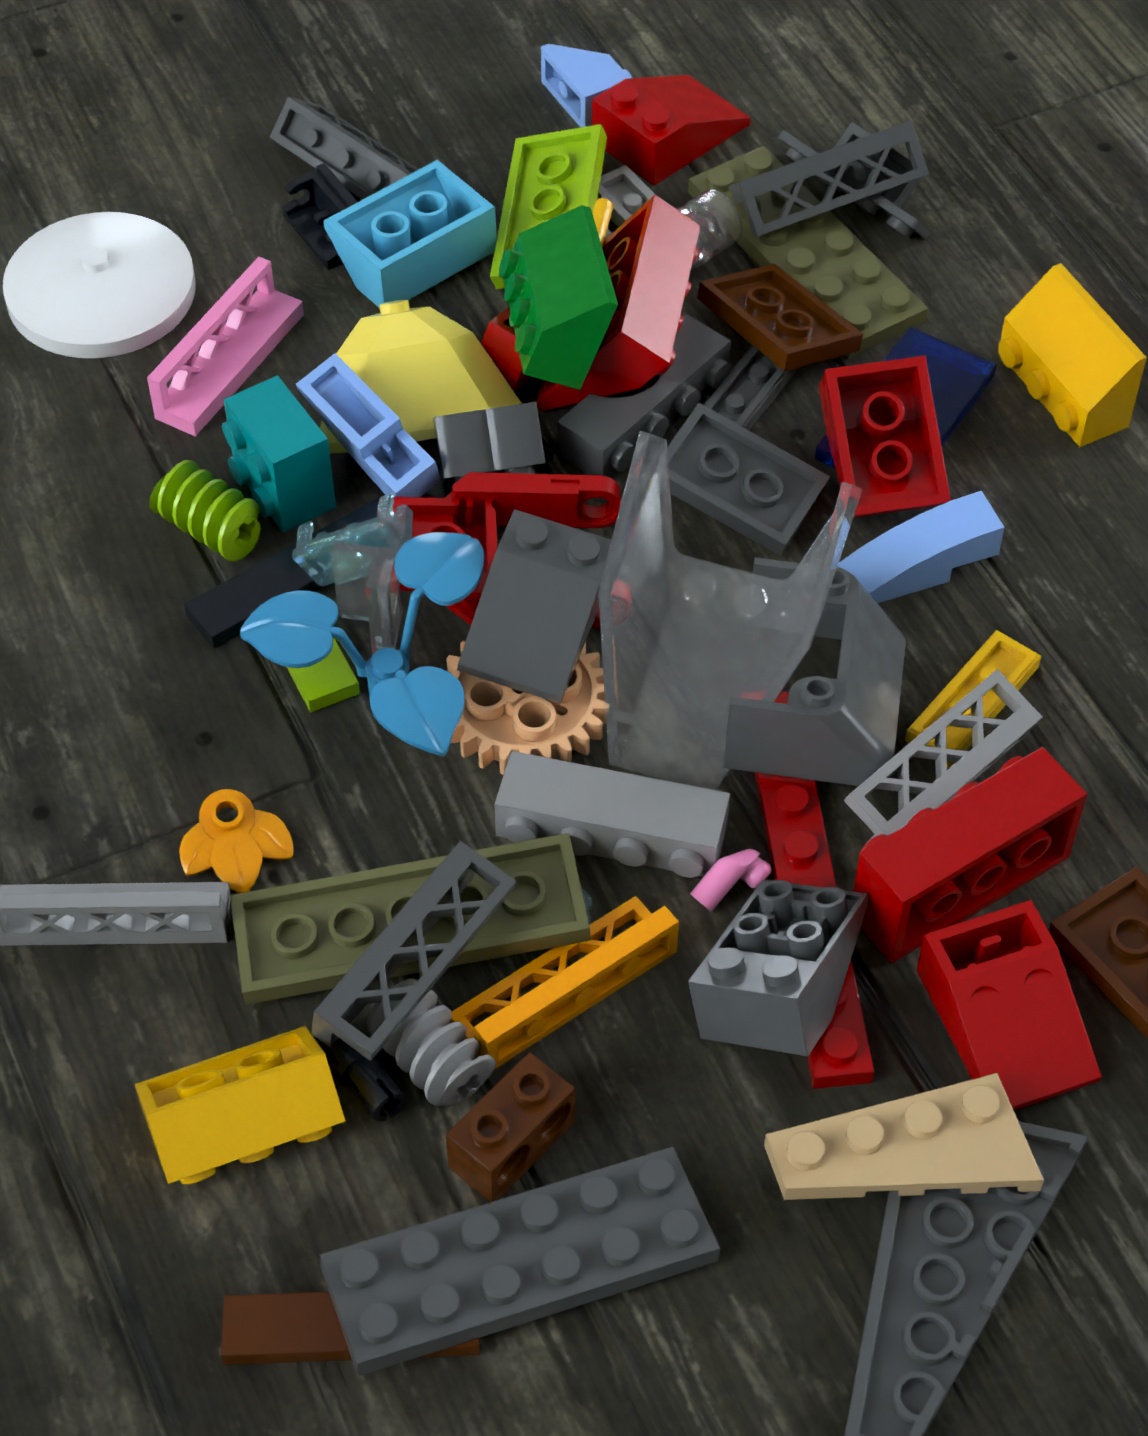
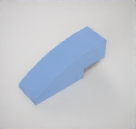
M336 353L296 383L297 389L324 424L391 501L392 497H421L441 481L436 462L403 429L400 418Z
M981 490L944 503L901 523L860 547L835 566L854 575L873 599L880 603L950 582L952 568L999 555L1005 527Z

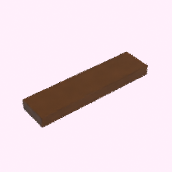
M329 1292L224 1295L221 1346L223 1365L352 1360ZM480 1338L421 1357L480 1355Z

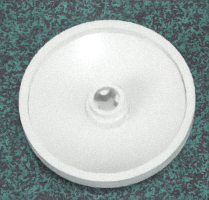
M96 212L58 221L38 231L26 240L14 253L6 267L3 277V294L11 321L17 330L33 344L55 354L68 357L106 358L142 349L172 331L185 317L191 307L196 281L190 253L183 241L173 231L143 216L121 212Z

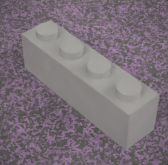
M511 751L494 804L496 836L507 838L516 843L569 833L574 855L582 856L589 854L614 859L627 866L637 867L644 865L669 870L677 875L688 878L704 877L720 858L728 825L730 793Z

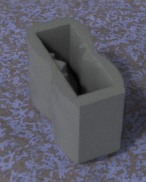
M536 402L433 417L442 478L453 477L454 484L469 472L484 473L504 469V473L535 474L534 465L545 463Z

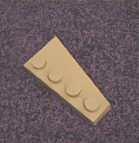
M997 1073L765 1135L764 1147L784 1200L865 1197L866 1192L898 1191L899 1196L924 1195L925 1190L959 1188L961 1189V1194L987 1193L989 1187H1017L1018 1192L1041 1191L1044 1182Z

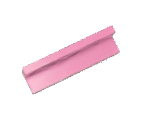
M258 257L147 377L156 420L196 437L224 405L223 399L232 396L303 317L304 310L301 300L274 289L271 261ZM257 285V291L253 294L254 288ZM173 377L171 385L167 389L166 383Z

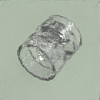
M715 189L706 190L689 200L684 207L676 208L701 226L696 244L699 253L691 266L690 272L706 263L712 256L719 255L732 247L741 239L743 230L739 214L732 202L722 192Z

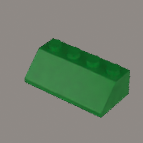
M584 205L519 233L513 250L507 249L504 252L499 267V277L503 278L505 285L504 300L508 302L510 308L509 324L511 327H514L516 336L515 351L520 355L524 375L578 390L581 389L618 307L592 210Z

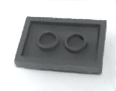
M698 403L652 468L648 481L781 556L824 491L830 476L705 405Z

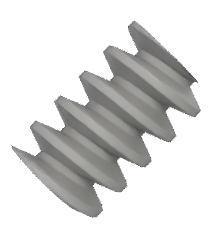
M410 978L392 988L414 986L417 980ZM430 989L382 1048L391 1056H395L396 1064L400 1069L410 1074V1079L419 1089H424L425 1098L431 1104L449 1107L472 1096L490 1077L495 1069L496 1060L489 1054L477 1058L481 1051L479 1041L475 1038L463 1040L466 1035V1027L459 1021L449 1023L452 1018V1011L445 1005L435 1007L438 995ZM401 1000L390 1001L391 1012ZM381 1002L375 1003L368 1015L366 1024L371 1035L384 1022Z

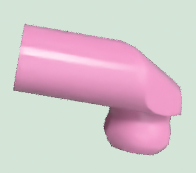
M750 848L716 861L690 894L712 912L739 879H742L751 888H757L760 882L765 880L771 873V866L768 862L758 857L760 852Z

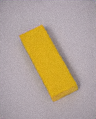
M996 630L907 729L905 741L910 743L996 669L1019 690L1038 669L1041 655ZM993 690L982 698L983 717L994 719L1006 705ZM971 708L968 709L963 715L971 716ZM948 726L946 728V749L966 751L972 744V728ZM935 738L926 746L935 747ZM947 761V767L950 768L956 762Z

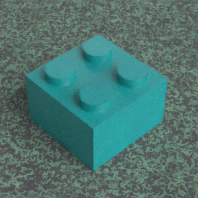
M278 375L223 399L227 421L222 423V430L232 450V456L227 459L229 469L240 486L246 484L252 491V498L259 504V512L264 518L271 516L280 530L285 532L336 508L328 438Z

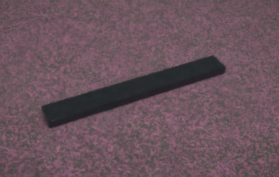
M542 438L545 463L534 465V470L553 460V447L544 438ZM440 464L437 465L441 481L421 496L422 498H444L452 492L454 478H442ZM504 469L484 473H504ZM384 494L184 604L186 616L213 648L222 645L238 636L242 625L251 613L267 600L291 591L306 590L316 592L390 551L392 501Z

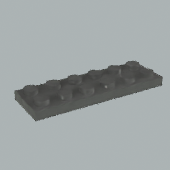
M670 1147L320 1254V1266L357 1376H361L718 1262L720 1247L674 1147Z

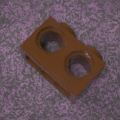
M529 1052L446 1133L449 1169L489 1202L499 1200L575 1123V1088Z

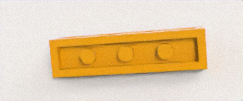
M634 896L589 925L590 941L553 947L453 1010L449 1023L461 1022L466 1027V1035L463 1040L469 1038L478 1040L481 1044V1051L477 1058L489 1054L496 1060V1069L675 954L678 946L679 921L666 906L651 913L637 896ZM631 919L637 922L613 938L614 930ZM605 936V941H598ZM579 952L588 953L586 956H584L580 960L576 961L575 963L567 967L568 959L578 954ZM557 966H559V967H558V971L552 970V969L556 968ZM532 982L542 983L520 997L522 988ZM511 996V1001L505 1000ZM484 1012L495 1013L474 1027L470 1024V1021Z

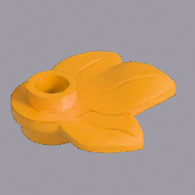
M221 789L211 793L201 804L199 823L184 835L179 853L181 865L186 876L198 875L212 868L221 882H229L230 889L240 894L249 892L258 878L263 858L276 861L289 860L293 858L294 850L291 834L278 816L255 810L251 800L240 791ZM223 808H232L238 814L231 822H223L216 815Z

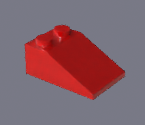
M690 75L628 78L592 99V125L602 124L607 135L605 151L653 186L750 125L751 117Z
M926 355L825 369L819 384V393L826 435L848 518L937 507L951 501Z

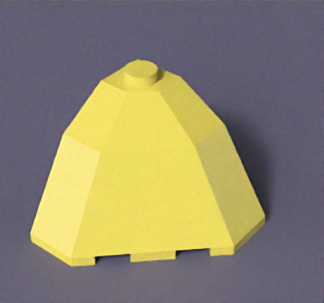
M408 300L379 304L380 313L361 318L336 353L400 418L403 429L416 442L436 438L433 417L522 404L474 333L430 306L409 308ZM321 421L320 429L328 438L330 454L348 453L324 422Z

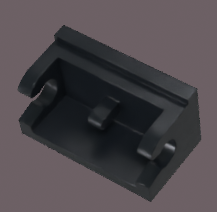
M322 163L316 166V170L291 180L285 186V190L289 195L297 194L301 190L306 191L300 199L292 200L282 208L285 219L327 270L342 265L343 262L324 228V220L356 204L357 201L327 165Z

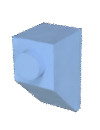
M554 44L541 46V82L580 127L592 126L593 98L622 80L632 78L630 73L626 69H622L609 54Z

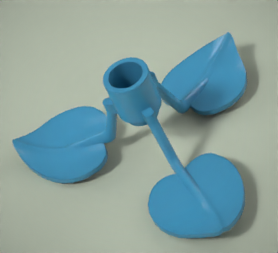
M427 533L407 541L397 552L394 564L395 575L398 581L408 588L415 589L410 597L400 649H379L368 661L363 660L346 632L341 628L334 627L339 616L336 603L317 592L304 590L277 595L260 605L242 625L240 630L242 640L250 643L261 655L273 663L290 668L310 667L322 661L332 650V638L336 639L355 664L357 675L359 677H367L371 711L378 723L402 741L426 752L444 757L449 750L453 733L463 714L465 704L464 690L454 675L441 668L422 666L410 672V647L422 597L426 595L431 601L442 606L453 605L468 597L481 579L484 569V550L476 538L458 533Z

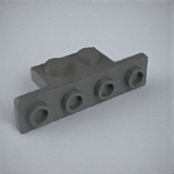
M851 122L834 148L871 134ZM782 130L778 136L789 147L785 155L793 162L818 154L785 130ZM890 149L883 164L884 167L899 175L914 170L910 159L895 149ZM880 152L869 155L866 158L876 162ZM856 161L847 164L840 182L855 190L862 189L872 169ZM837 167L822 173L833 178ZM879 174L875 183L889 178ZM922 177L854 201L873 216L878 209L889 215L890 217L886 224L907 239L914 232L924 240H927L932 233L919 220L901 209Z

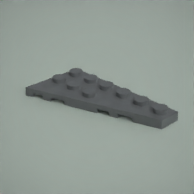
M1018 1121L1044 1179L1041 1191L1018 1192L1017 1187H989L987 1193L961 1194L960 1188L925 1190L924 1195L899 1196L898 1191H889L844 1436L925 1435L1085 1148L1089 1136Z

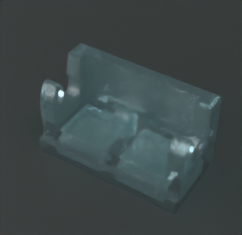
M390 493L380 497L377 517L361 523L355 522L347 525L346 528L331 533L326 531L318 533L314 539H312L314 531L313 522L303 523L298 528L296 549L292 552V559L320 587L394 563L399 549L412 539L413 511L405 503L397 506L396 511L393 512L394 496Z

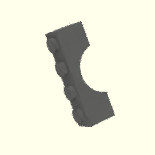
M685 313L682 326L675 337L673 350H675L676 355L670 368L662 376L655 375L658 381L653 386L633 396L610 398L589 394L557 421L558 456L587 475H602L611 478L618 471H625L632 464L635 456L650 443H657L674 422L682 415H689L695 409L698 402L713 388L717 389L730 374L731 340Z

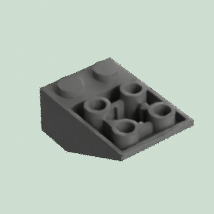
M762 880L688 981L700 1038L808 1057L832 1021L868 906V893L846 891L837 887L823 888L793 884L784 880Z

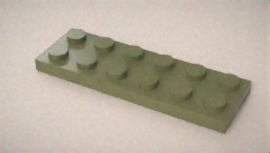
M765 146L688 179V193L760 267L776 264L864 334L860 351L846 354L849 359L927 321L928 307L830 211L757 237L753 236L743 203L741 201L734 204L728 186L784 166ZM794 183L780 187V189L790 193ZM802 184L797 197L813 206L820 204L821 202ZM771 192L754 197L763 224L778 219L786 200ZM793 204L788 215L803 209Z
M569 833L475 850L517 882L515 889L450 967L591 940L589 921ZM447 855L230 895L241 989L245 1004L333 989ZM475 873L472 881L461 892L460 901L486 900L495 887ZM473 914L463 915L464 925ZM454 916L440 917L424 936V944L450 943L456 936ZM437 957L427 958L428 968ZM418 959L404 960L390 978L419 973Z

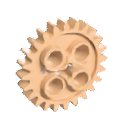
M462 641L460 643L461 654L465 645V641ZM586 642L561 704L457 671L460 657L448 655L447 672L459 680L464 690L465 699L463 714L453 733L451 743L460 742L461 756L463 758L471 756L478 751L480 768L483 769L493 760L499 761L500 774L504 775L511 751L572 762V750L587 755L590 750V739H602L603 724L610 722L612 686L609 685L608 668H600V654L598 652L586 654Z

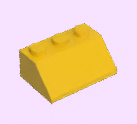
M1061 263L1057 264L1039 280L1004 318L998 353L1005 366L1012 368L1025 383L1030 395L1039 400L1050 412L1057 426L1062 431L1067 432L1079 447H1082L1129 427L1147 357Z
M306 1026L134 1084L168 1184L178 1180L182 1184L200 1182L212 1176L216 1172L215 1167L238 1159L240 1163H252L270 1156L277 1145L294 1139L301 1143L316 1141L330 1134L332 1126L345 1122L326 1055Z

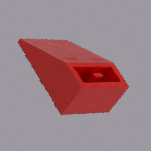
M1032 900L924 934L916 971L972 1080L997 1073L1013 1110L1101 1081L1102 1076L1058 947Z

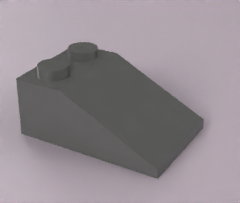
M514 509L496 550L458 662L457 671L561 704L609 584L617 541Z

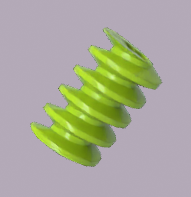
M183 460L176 464L169 473L158 481L151 493L149 508L154 513L160 514L169 523H175L181 531L190 533L195 540L205 543L210 550L220 553L227 561L236 562L243 559L254 549L259 540L261 532L260 523L257 521L259 504L252 498L244 499L241 491L235 488L229 489V485L224 480L214 479L210 471L199 469V466L192 460Z

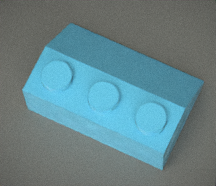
M438 160L324 220V228L356 288L377 307L382 303L409 300L494 253L497 241L495 206Z

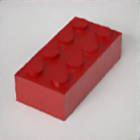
M1041 747L1024 758L1022 756L1011 758L996 774L979 784L975 781L966 784L951 800L934 810L932 808H925L919 811L910 819L906 826L889 836L881 834L874 837L860 851L853 892L868 893L869 897L861 929L892 964L921 947L924 934L963 922L1070 857L1087 793L1045 748Z

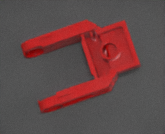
M469 472L452 485V492L444 498L392 497V591L415 590L402 585L396 578L394 569L397 552L410 539L435 532L466 534L476 538L484 550V569L481 579L468 597L453 605L446 606L471 626L497 550V526H507L514 509L573 528H603L614 524L622 515L621 488L614 479L602 475ZM591 498H604L608 500L606 504L598 506L584 503ZM610 579L603 598L614 599L615 601L608 604H600L591 628L613 627L621 624L628 618L630 614L628 585Z

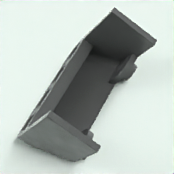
M755 558L747 628L842 640L837 679L821 676L802 678L791 686L787 704L731 697L723 768L859 786L894 757L906 646L905 636L856 577L848 571L836 566L827 567Z

